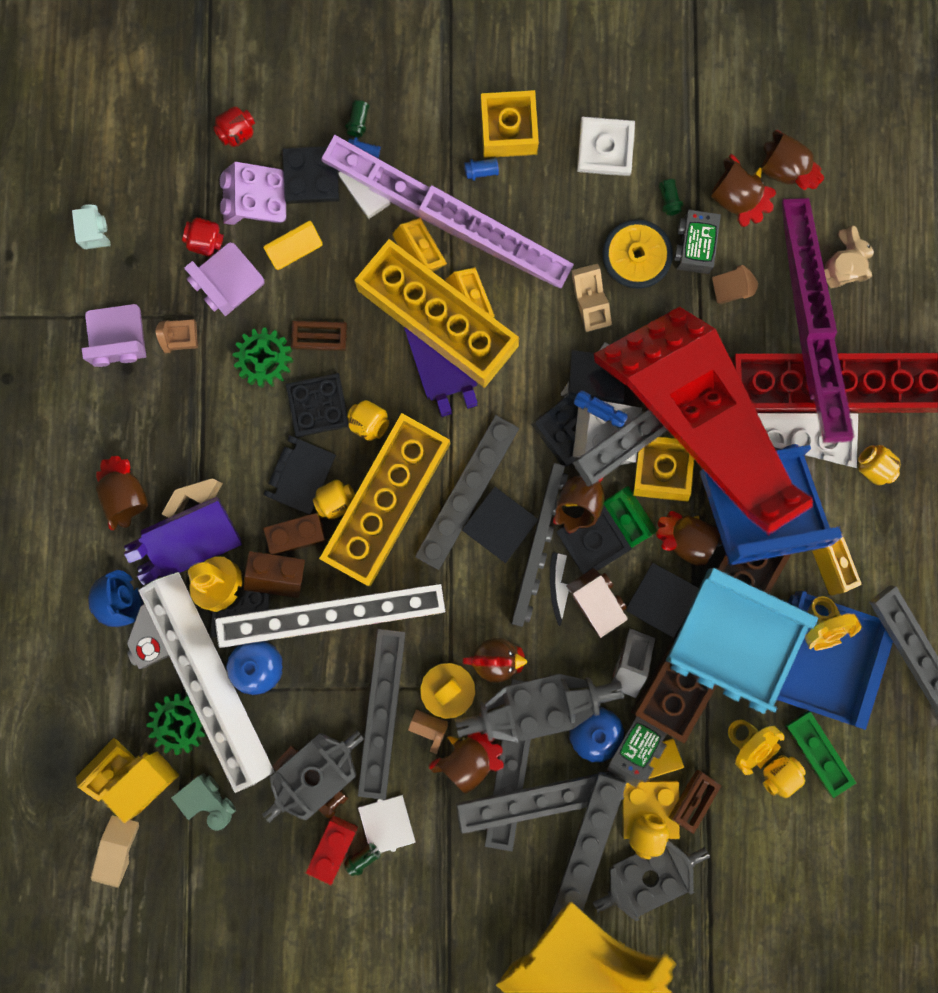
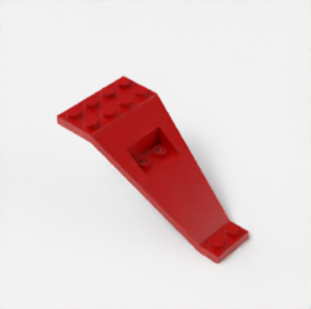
M678 307L594 353L595 363L627 385L738 508L765 532L770 534L813 506V498L792 484L715 328L682 307Z

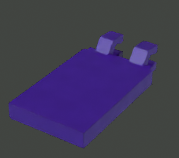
M404 327L426 397L431 401L436 400L441 417L452 414L447 396L462 391L467 409L478 406L473 387L477 386V382Z
M216 496L141 530L140 538L124 545L126 550L124 555L129 563L142 559L146 554L151 561L137 567L139 572L137 577L142 585L156 580L159 575L162 578L177 572L181 573L197 563H202L207 559L241 546L242 542L219 498Z

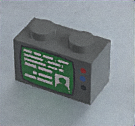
M688 210L685 217L680 218L677 234L682 235L681 243L676 245L674 260L678 261L677 270L704 274L711 272L714 268L721 214Z
M637 716L609 764L607 771L620 779L626 780L628 784L635 788L640 781L646 783L654 769L650 766L653 757L659 759L667 744L662 742L667 733Z

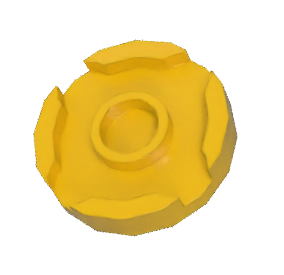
M215 556L202 563L193 565L188 570L190 596L193 602L201 608L218 612L226 609L237 598L234 594L238 586H242V572L238 565L229 559Z
M820 596L815 598L808 608V613L817 617L818 620L814 629H811L804 639L809 649L813 647L815 651L828 649L842 643L840 638L846 634H849L850 638L855 636L861 630L862 625L855 614L841 615L833 600ZM815 606H825L829 611V615H819L816 612Z
M441 663L431 668L424 676L420 687L421 699L426 709L435 716L445 719L456 718L465 713L472 705L475 696V685L470 673L462 666L453 663Z
M745 720L734 721L728 729L730 740L740 749L735 765L745 775L753 774L751 768L756 765L760 769L763 768L780 750L781 746L777 743L778 740L781 741L785 738L783 733L775 726H768L758 731ZM740 726H747L749 730L748 737L743 741H739L736 738V730Z

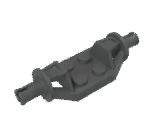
M555 674L504 686L486 703L480 702L482 711H479L480 714L455 719L457 728L468 725V727L457 729L458 735L462 737L484 731V734L487 733L489 741H493V738L521 742L572 730L593 714L598 716L600 703L620 698L624 699L623 691L619 690L622 689L620 681L596 687L590 677H586L584 680L563 674ZM569 688H586L585 690L569 691ZM505 703L504 707L487 713V711Z

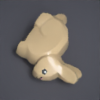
M856 226L842 229L838 233V238L847 248L844 251L834 253L824 267L826 281L830 288L840 287L857 280L862 282L872 277L867 260L873 256L872 247L866 241L860 239Z

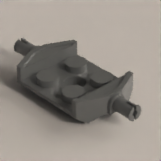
M356 730L345 742H340L320 733L270 777L271 787L276 800L271 807L262 813L264 818L272 813L266 821L270 823L277 815L284 811L297 818L307 820L354 779L356 771L351 752L354 747L364 740L362 735L354 740L360 732ZM316 770L320 774L319 783L309 785L305 781L306 771Z
M667 840L663 854L658 857L644 859L634 854L610 866V890L607 891L609 895L593 901V904L598 913L612 905H617L636 922L639 920V916L687 892L690 895L693 894V867H695V864L710 858L705 847L689 855L688 852L684 853L671 841ZM649 870L657 873V880L651 885H647L642 881L643 874Z

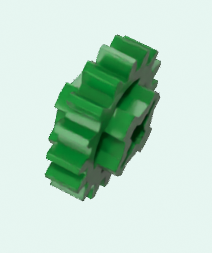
M264 327L261 334H258L255 329H252L251 337L243 334L245 342L243 344L236 342L235 344L240 349V352L233 353V357L239 360L234 364V367L236 369H243L239 376L242 379L249 376L247 382L253 385L257 381L260 388L264 387L265 382H268L273 387L274 379L276 378L284 381L281 374L283 372L290 373L291 370L286 364L293 363L292 357L287 356V354L292 352L291 347H284L287 343L285 337L278 339L279 333L276 330L269 335L267 328ZM270 342L278 346L280 353L271 351ZM257 343V345H256L255 347H253L251 350H249V348H250L253 344ZM263 353H266L269 358H265L263 363H261L257 358L262 357ZM246 362L255 365L256 374L248 369ZM274 366H278L273 372L269 373Z
M178 693L175 694L174 701L169 695L164 697L165 704L160 701L156 702L155 706L158 711L149 712V716L154 718V721L147 723V727L154 729V732L148 735L149 738L157 737L158 739L155 744L156 748L165 745L164 753H169L173 748L175 755H180L183 748L186 753L193 751L192 744L196 747L202 744L199 737H206L207 734L203 730V725L189 696L183 700L182 694ZM180 706L186 707L192 713L189 714L182 711ZM165 713L166 720L163 726H161L162 716ZM182 720L183 725L175 728L173 723ZM196 722L195 732L192 735L190 730L193 723ZM165 735L175 737L176 742L171 741Z

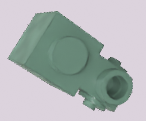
M205 773L198 776L171 797L188 820L200 811L209 812L207 824L213 830H221L226 827L231 821L232 814L236 811L235 806L228 798L224 800L221 798V794L218 792L219 786L214 778L210 775L207 777Z

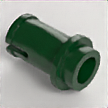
M354 100L352 103L350 120L345 125L348 135L360 138L366 133L365 121L369 109L368 103L361 100Z
M667 179L660 182L658 185L664 202L663 211L666 212L667 216L681 213L684 204L679 199L675 179Z
M370 842L355 855H348L344 862L346 871L351 876L361 875L364 868L381 857L379 850L369 855L377 846Z

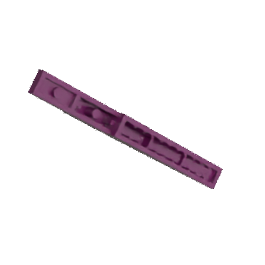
M783 199L782 211L789 270L810 399L815 400L823 443L852 442L855 435L834 339L837 334V328L810 199Z

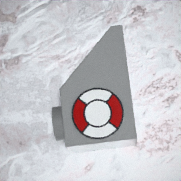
M145 605L140 607L127 643L130 649L127 651L128 657L134 666H138V669L146 668L169 657Z
M629 629L614 668L611 683L620 681L622 689L619 690L636 698L648 677L655 638L633 629Z

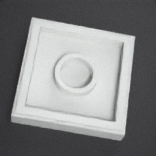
M582 117L577 172L630 176L635 121Z

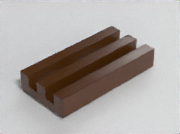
M292 321L291 348L300 350L346 351L347 323ZM298 328L341 330V333H300ZM298 339L340 340V343L298 342Z
M696 770L668 818L694 834L720 790L721 785L703 772ZM709 784L710 787L701 801V796ZM694 808H697V810L695 811L693 817L691 818V820H690V822H689V824H688L687 821H688L690 815L692 814Z

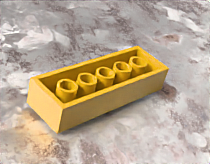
M388 239L354 280L358 292L484 388L519 347V337L390 239Z
M401 413L319 559L363 584L371 586L450 446V439Z

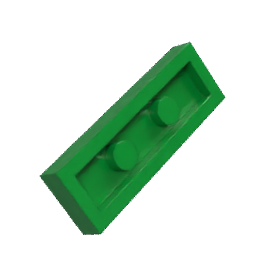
M806 711L785 725L830 797L835 798L856 784V781L811 711Z

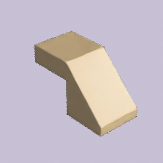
M594 264L571 270L575 296L585 331L588 332L611 326L610 307L603 292L599 265Z
M212 478L176 489L162 515L170 518L183 512L190 498L203 503L216 497L223 483Z
M111 816L100 841L91 881L119 888L129 864L128 852L139 829V822L129 820L124 824L119 817Z

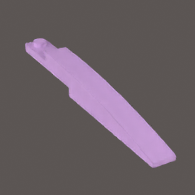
M336 135L332 138L322 157V162L370 188L369 190L385 197L398 207L560 289L574 265L438 188L422 184Z

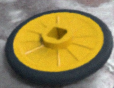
M629 220L619 224L609 233L604 242L603 262L606 270L615 281L629 288H646L658 283L667 274L672 263L673 251L668 236L659 226L646 220ZM640 250L642 256L635 258L633 252Z

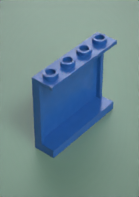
M792 444L782 450H776L792 484L813 498V506L770 534L752 522L704 469L701 470L700 475L730 565L831 547L843 537L840 527L830 528L804 457L811 449L810 445L799 447L798 444Z
M796 591L795 595L792 594L789 598L788 604L808 613L809 606L817 597L809 595L805 591ZM835 603L841 615L855 614L862 625L861 630L851 638L849 634H846L840 638L842 643L819 651H815L814 647L809 649L805 639H803L776 700L866 730L893 641L879 618ZM815 606L816 612L819 615H829V611L825 606Z

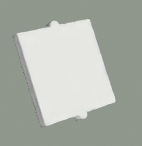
M403 794L386 800L378 799L377 802L358 807L367 842H372L377 846L376 849L370 852L371 854L378 850L380 853L388 850L395 852L396 848L416 842Z

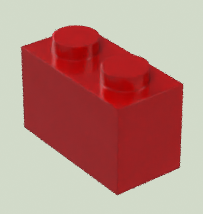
M333 815L306 874L332 885L358 826Z

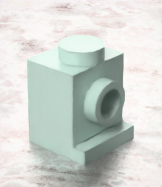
M83 205L81 209L72 210L76 243L83 249L111 246L110 240L104 235V232H107L105 217L98 212L96 205Z

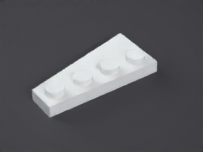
M758 413L775 448L783 449L792 444H798L799 447L810 445L811 449L805 454L806 456L857 468L858 413H850L855 435L852 442L823 443L817 413Z

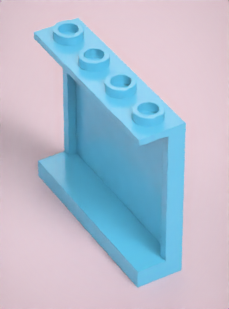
M714 568L708 569L666 661L673 664L672 670L684 676H687L688 672L699 676L697 682L713 689L715 684L724 688L723 694L736 701H739L740 697L751 701L749 707L765 714L767 709L776 712L777 708L773 707L808 628L814 629L818 618Z

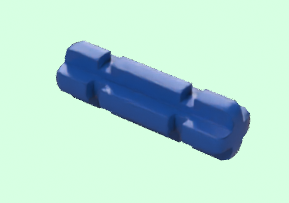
M580 391L574 400L576 406L581 409L587 408V412L606 422L608 420L611 421V425L617 428L623 427L628 417L626 413L620 410L615 411V407L596 397L592 399L591 395L584 391Z

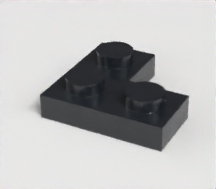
M568 394L531 424L560 464L565 467L578 458L573 457L575 433L571 429L577 423L578 406L574 404L575 399L568 398Z

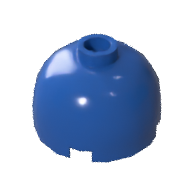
M115 570L97 579L89 591L88 602L90 612L105 626L122 627L134 623L140 607L143 606V599L138 591L139 587L135 590L130 583L133 578L124 571Z
M267 641L241 644L233 650L228 658L226 667L228 679L242 693L250 695L263 694L274 688L281 679L283 661L276 647Z
M599 706L598 716L593 714L577 727L569 730V740L573 749L581 758L590 762H604L615 756L624 740V728L621 720L613 711Z

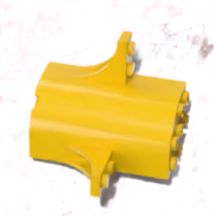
M571 902L559 911L530 953L511 963L496 986L504 993H672L665 986L672 977L669 972L675 963L666 955L662 957L649 956L621 944L598 927Z

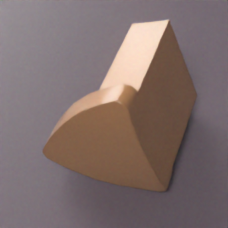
M743 265L738 266L736 270L712 277L717 303L719 304L751 297L758 288L755 276Z
M166 320L158 323L155 332L158 342L165 353H171V350L198 348L195 320Z
M416 709L408 731L433 740L429 752L437 754L448 728V721Z

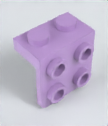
M234 162L222 172L220 186L223 188V199L220 211L223 214L224 224L234 225L243 218L276 223L285 221L286 202L283 170Z
M228 243L199 268L193 261L184 267L190 274L186 278L196 291L202 288L208 295L204 298L205 302L214 312L219 308L225 316L262 287L265 282L261 274L234 243Z
M137 305L96 309L86 313L89 347L82 348L84 360L95 367L110 365V362L131 363L136 362L139 358H146L141 310Z

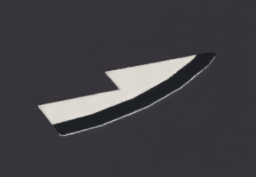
M552 553L550 565L551 600L557 623L561 626L569 592L566 587L568 584L561 583L567 556Z

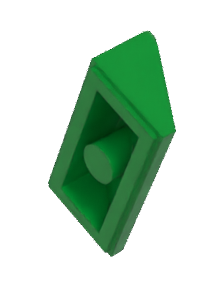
M629 486L604 501V506L631 548L657 532L656 527Z

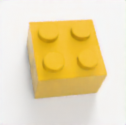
M535 90L481 93L480 107L484 158L537 155L539 141Z
M658 437L638 451L634 496L689 501L694 458L677 439Z
M158 751L150 755L146 752L141 757L135 758L126 767L129 771L128 773L125 772L120 777L117 776L105 787L108 792L101 799L124 824L140 814L179 776L176 770Z

